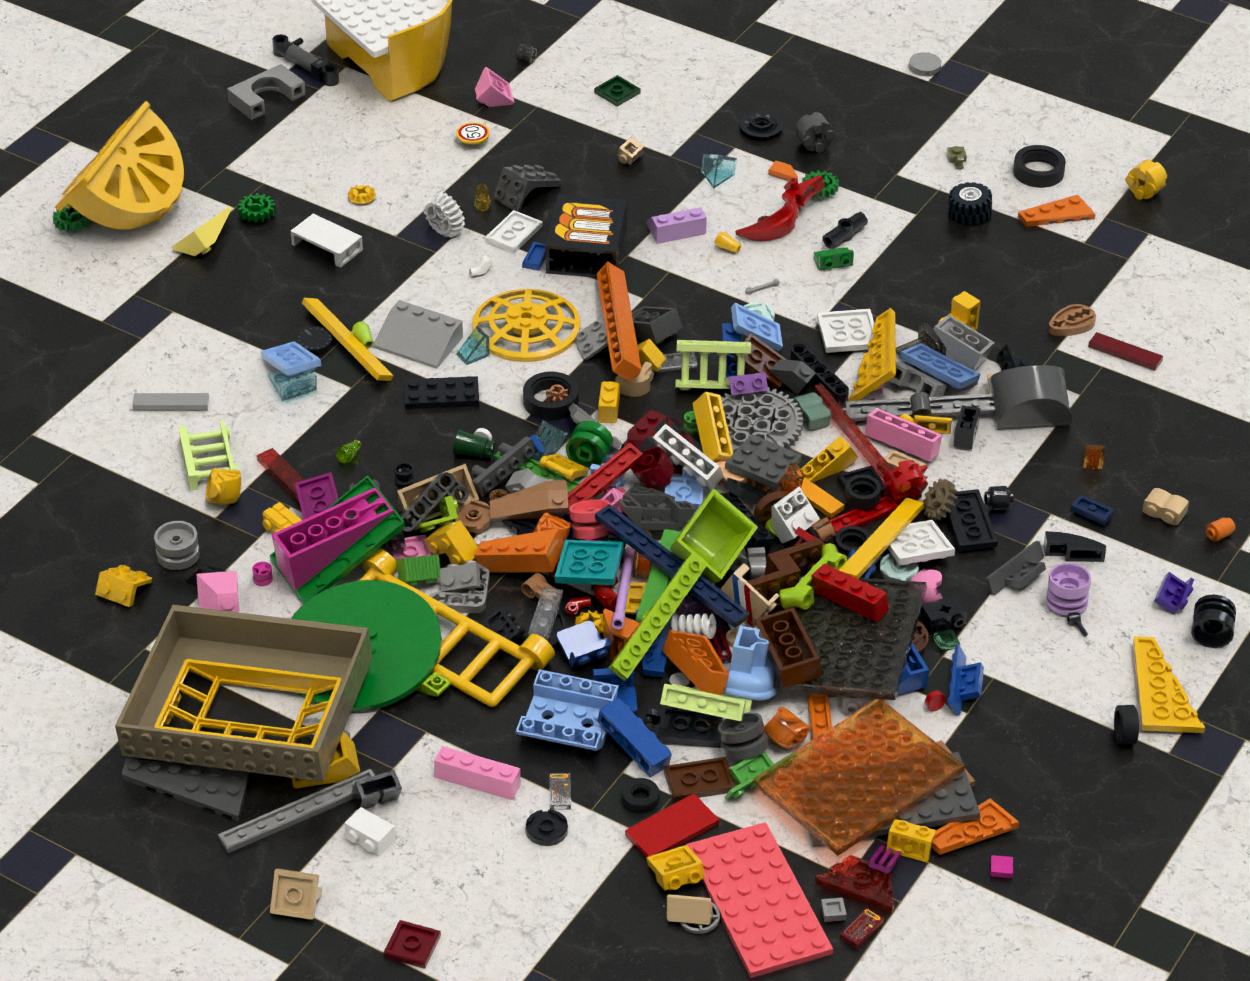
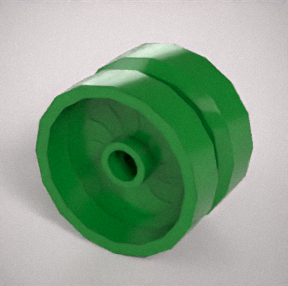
M582 421L577 424L566 445V454L570 460L590 470L592 464L601 466L604 463L613 445V437L610 431L600 423Z

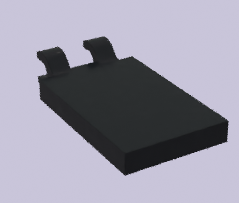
M661 706V710L647 708L645 726L659 737L660 742L721 748L722 741L718 726L723 721V717L670 706Z

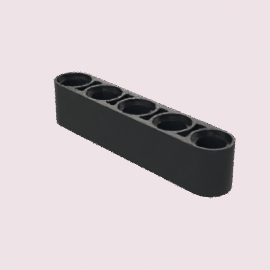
M802 343L793 344L791 346L790 360L802 361L816 374L809 383L832 406L838 409L845 408V402H848L849 398L848 386L806 345Z

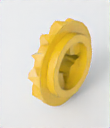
M355 185V188H350L348 192L349 200L356 204L369 203L376 196L374 188H370V185Z
M588 610L587 613L581 612L580 616L576 617L575 625L592 620L598 633H603V614H599L598 611L593 613Z

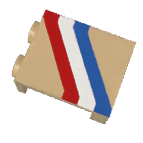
M743 563L720 590L750 613L749 619L745 622L752 627L756 623L755 619L768 616L766 611L770 613L777 605L775 601L779 595L776 593L767 601L743 578L750 569Z

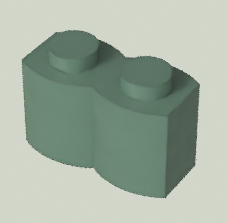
M815 392L794 397V403H798V407L801 408L803 413V424L809 431L830 425L831 411L823 404L822 398Z

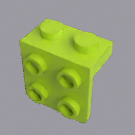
M452 496L441 499L438 505L442 518L421 523L414 530H420L421 534L432 531V529H435V526L440 528L453 523L458 518L456 499L453 500Z

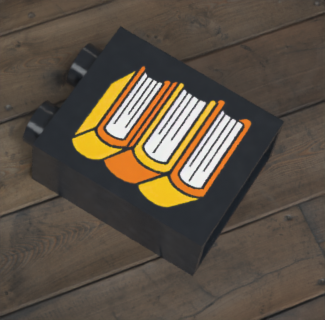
M558 194L545 245L546 273L597 278V273L607 261L618 268L627 229V200Z

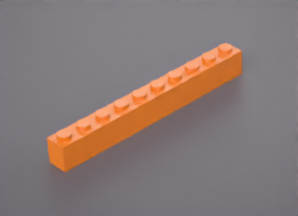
M607 261L597 273L612 371L631 382L634 377L640 374L641 363L625 273Z

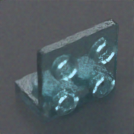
M279 370L268 374L282 401L317 390V375L314 370L310 372L302 371L293 377L286 376Z

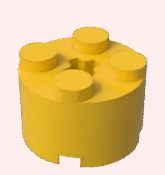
M1146 159L1129 171L1125 181L1137 199H1149L1166 186L1167 173L1160 163H1154L1151 159Z

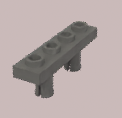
M526 436L514 447L505 442L501 443L498 451L503 455L487 469L479 465H475L472 468V475L476 477L472 482L478 496L484 497L536 453L531 438Z

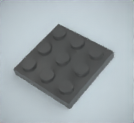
M751 434L725 462V468L776 489L799 464L802 455Z

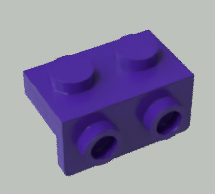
M1168 572L1161 583L1154 602L1172 614L1179 609L1183 610L1188 603L1186 598L1194 589L1192 587L1194 579L1191 577L1184 582L1171 572Z

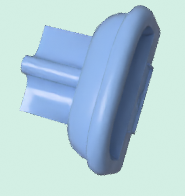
M745 626L739 627L733 646L725 695L760 701L767 700L778 692L780 680L767 656L769 641L759 637L760 629Z

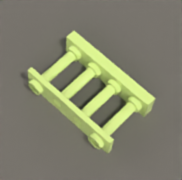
M677 340V351H680L682 354L681 380L676 379V387H679L680 390H690V388L730 389V385L726 386L725 380L726 355L728 353H736L738 356L737 376L744 375L745 356L747 353L751 354V342ZM691 352H699L701 354L700 380H689V355ZM710 352H716L719 355L718 381L707 380L708 355Z
M220 420L221 430L191 434L187 433L186 426L178 427L190 490L198 489L197 481L209 478L211 470L199 472V470H195L198 469V466L228 462V467L222 469L238 470L237 464H233L228 442L230 431L229 427H225L224 420ZM222 437L223 440L221 443L194 447V445H190L195 441ZM225 450L226 455L207 458H193L195 454Z
M664 684L660 704L742 721L743 714L751 710L752 700L724 694L721 696L677 684Z

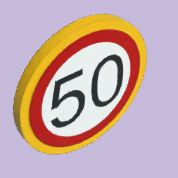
M466 123L457 129L456 136L463 143L479 144L489 138L490 130L481 123Z

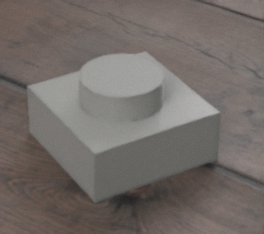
M843 898L821 899L824 922L846 920L847 914Z

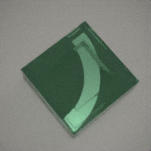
M952 629L934 633L933 639L940 652L953 650L955 645H960Z

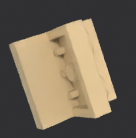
M276 869L274 872L270 913L313 920L315 918L316 901L322 896V887H318L320 875Z

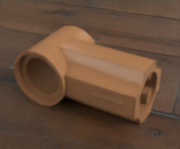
M535 573L521 585L523 593L528 598L537 597L547 604H554L556 606L562 598V592L549 585L544 576L539 573Z

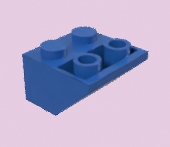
M912 642L893 647L873 668L881 683L886 685L885 690L890 697L925 688L928 685L929 669Z

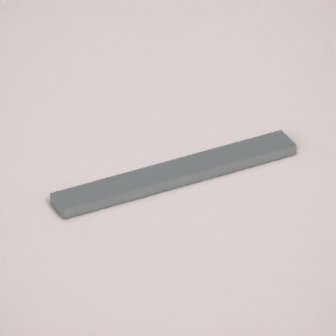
M371 769L222 832L218 834V839L227 853L235 851L354 799L351 791L355 781L375 776Z

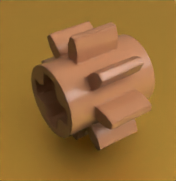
M553 385L550 390H546L547 403L560 402L568 397V389L564 390V387L561 385Z

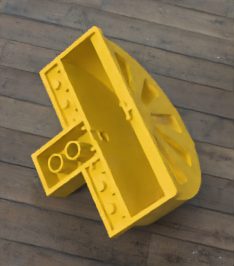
M147 101L114 132L98 154L76 175L63 191L62 195L64 196L55 206L59 212L64 207L68 209L72 206L80 214L100 225L113 229L129 230L143 227L147 224L151 225L155 220L159 222L165 215L164 212L168 213L173 208L172 203L175 204L181 197L179 193L183 189V160L172 133L163 121L149 109L151 105Z

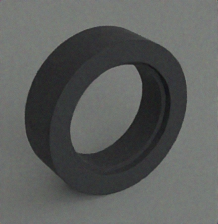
M1030 145L1016 153L1013 173L1016 179L1025 185L1036 188L1051 187L1062 181L1066 160L1061 152L1052 147ZM1041 161L1052 165L1054 169L1035 171L1027 168L1024 164Z
M553 371L538 373L530 377L523 386L524 408L530 415L538 419L551 421L566 418L571 414L568 409L571 404L574 403L577 406L579 404L578 384L572 377L564 373ZM553 385H561L564 387V390L568 389V397L560 402L545 403L534 398L537 392L550 389Z

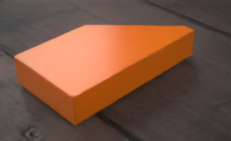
M775 161L768 169L769 175L788 181L793 177L798 180L797 174L789 164Z

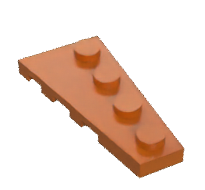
M990 798L978 805L980 819L952 822L936 830L931 848L941 855L1019 828V821Z

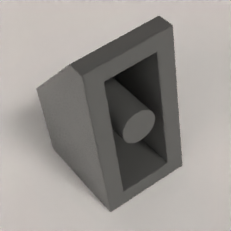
M780 359L770 370L774 376L797 395L816 374L802 361Z

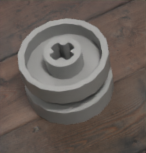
M171 521L163 524L156 530L154 535L156 557L161 566L170 570H182L189 568L197 562L200 550L198 533L193 525L184 521Z

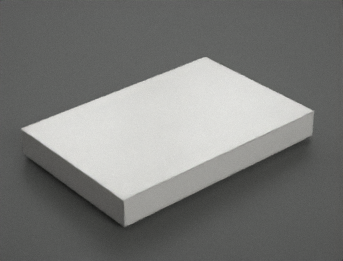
M513 210L485 237V242L514 254L543 226V222Z

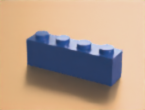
M617 698L599 710L597 721L650 778L664 770V766L670 765L672 754L669 748L663 745L658 740L656 734L644 725L642 719L631 711L628 704Z

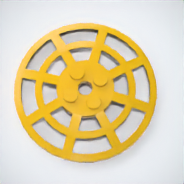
M539 289L510 290L489 298L477 309L472 321L473 334L482 348L497 357L519 362L546 360L563 353L575 343V338L580 332V316L569 301L552 292ZM524 298V302L513 304L509 302L515 299ZM531 298L545 301V303L540 305L532 303ZM492 303H497L491 309L488 316L478 318L486 307ZM558 304H564L574 314L575 319L564 317L563 311ZM500 306L508 308L505 313L495 314ZM553 306L558 315L548 314L546 309ZM505 319L506 326L499 329L494 320ZM548 320L558 321L552 330L546 327ZM489 321L490 328L495 335L487 340L481 334L478 324ZM564 323L574 325L571 334L563 342L556 336ZM511 331L513 333L521 335V338L514 337L506 333ZM539 332L544 333V335L529 338V335L537 334ZM500 338L509 342L521 344V352L505 350L494 344ZM550 339L556 345L543 351L528 352V344Z

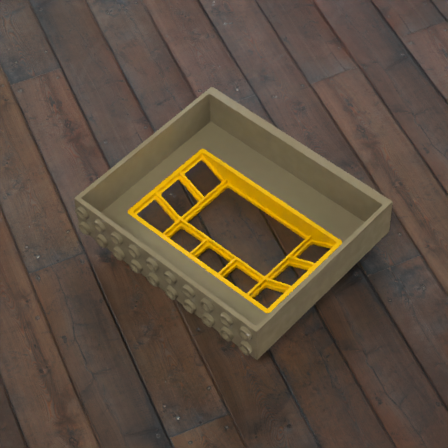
M172 605L115 725L121 755L323 782L373 658L369 628ZM188 670L213 681L208 695L183 684ZM222 683L307 694L293 729L205 718ZM333 689L329 701L310 706L314 695ZM179 691L204 703L198 717L173 706ZM324 711L320 723L301 728L306 716ZM171 713L194 726L192 730L165 727L163 724L168 714ZM209 727L225 729L223 734L200 731V728ZM233 731L256 733V737L251 738L231 734ZM315 733L311 745L295 743L297 738ZM264 735L287 737L288 741L263 739Z

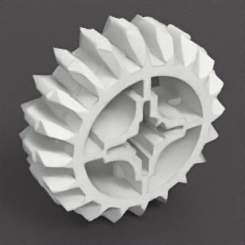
M440 192L431 195L425 201L423 206L425 209L424 214L427 216L426 219L429 221V225L432 226V230L434 229L437 233L452 238L464 229L465 222L463 220L465 217L462 216L463 211L460 210V206L456 204V200L454 201L452 196Z

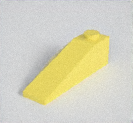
M229 206L173 245V250L196 256L200 252L202 255L211 250L210 245L215 243L231 211V207Z

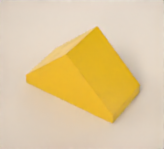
M650 339L638 344L641 366L645 362L652 363V370L659 371L666 361V357Z

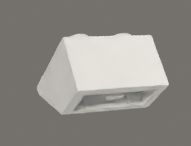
M800 487L794 489L772 506V529L781 543L796 538L798 535L795 534V531L798 527L806 530L820 519Z

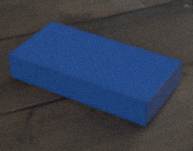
M533 242L522 262V268L539 271L546 259V244Z

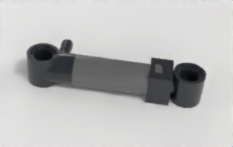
M283 34L275 35L272 38L275 56L287 58L309 71L315 80L319 82L323 80V84L331 87L339 83L338 66L331 64L324 57L319 59L298 47L304 42L302 38H298L293 42H290L288 37Z

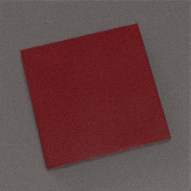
M399 920L383 952V956L387 959L425 969L441 937V931Z

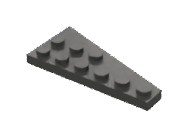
M126 759L121 775L124 781L144 788L147 786L154 788L163 795L164 793L171 794L174 799L202 809L205 807L215 810L216 814L232 816L233 820L239 822L251 773L184 763Z

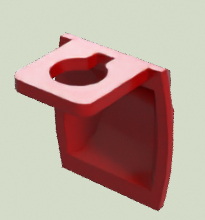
M617 577L614 585L595 584L594 587L596 598L606 609L614 612L618 595L611 589L618 583Z

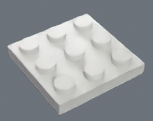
M870 309L817 313V321L826 353L869 350L867 347L868 341L872 340L874 336L871 333L874 327V320Z
M933 520L910 523L887 547L899 565L927 562L928 560L938 558L944 559L955 554L954 547Z

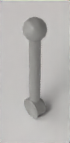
M774 279L773 282L754 288L747 287L746 294H752L753 291L772 285L777 286L780 282L778 279Z

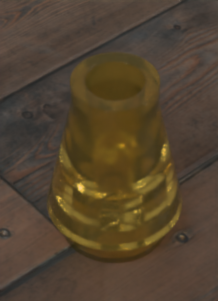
M485 184L477 186L474 201L476 208L481 211L489 209L491 205L487 185Z

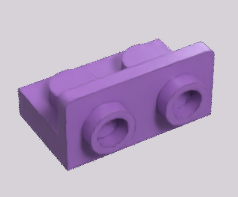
M766 372L725 378L726 386L730 385L731 395L768 390Z

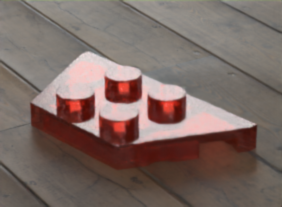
M850 855L843 859L841 863L831 866L829 872L824 875L818 874L815 877V884L890 912L894 910L891 871L887 874L870 868L869 861Z

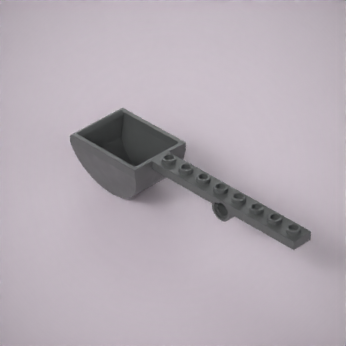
M1049 365L1016 367L995 373L989 380L990 394L929 397L928 393L919 392L913 394L910 398L845 402L847 422L867 421V416L876 408L897 417L907 414L914 418V415L931 417L959 415L961 407L964 405L981 408L980 414L995 413L997 430L1069 426L1072 423V414L1065 383V371L1061 367Z

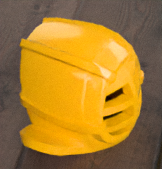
M213 468L210 471L207 482L206 501L218 505L235 503L239 499L241 492L240 471Z

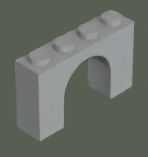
M280 64L227 88L228 102L253 120L265 114L264 100L257 95L258 93L268 90L278 91L291 101H294L305 95V82Z

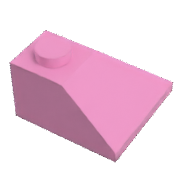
M485 67L475 88L477 100L488 107L513 105L515 102L510 84Z
M237 571L197 574L199 608L230 612L240 611Z

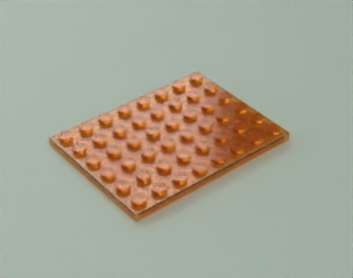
M878 697L753 778V785L839 856L963 773L965 765Z

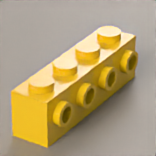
M704 392L692 403L703 454L714 462L726 461L733 455V449L721 395Z

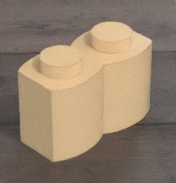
M1154 488L1144 500L1143 512L1148 516L1161 518L1166 523L1178 525L1188 512L1189 501L1181 496L1171 495L1163 489Z

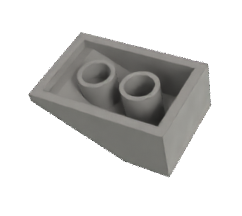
M947 315L934 327V331L955 361L972 370L978 368L987 359L995 343L951 315Z

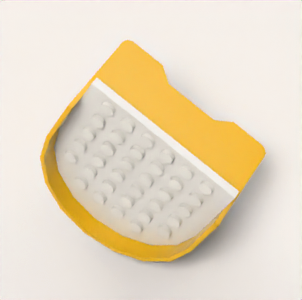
M311 0L325 14L326 41L328 46L342 59L349 57L370 76L375 89L389 101L424 88L434 82L441 71L449 41L452 0Z

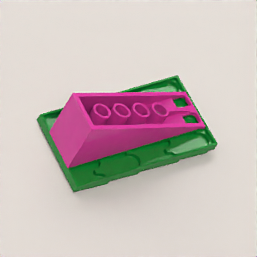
M367 475L326 510L271 534L275 551L270 555V560L302 604H304L315 595L335 585L350 574L353 568L380 550L383 544L402 531V528L405 527V522Z

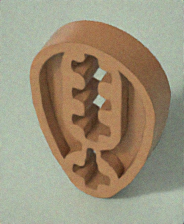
M1081 304L1069 305L1052 317L1049 322L1048 331L1054 336H1072L1085 333L1095 326L1096 314L1088 306Z

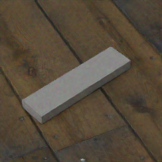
M134 393L132 406L133 410H208L209 393Z

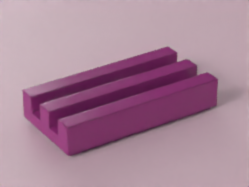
M881 845L870 859L869 867L888 874L899 861L902 852L897 851L894 854V849L889 848L886 851V846ZM888 858H891V860L889 861V863L887 864V866H886V867H883V865H885V863H886V861L888 860Z

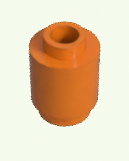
M1223 517L1206 526V535L1213 542L1226 538L1235 531V524L1231 518Z

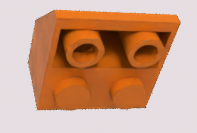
M604 609L603 639L609 638L612 645L608 655L614 661L640 623L625 617L623 628L614 629L612 627L614 612Z

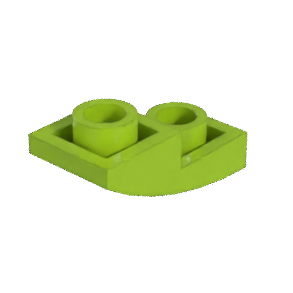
M434 672L416 690L438 697L451 685V682Z

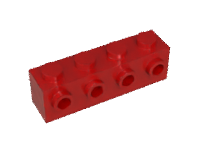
M823 564L811 575L814 593L877 622L889 611L886 592L849 574L843 573L834 567Z

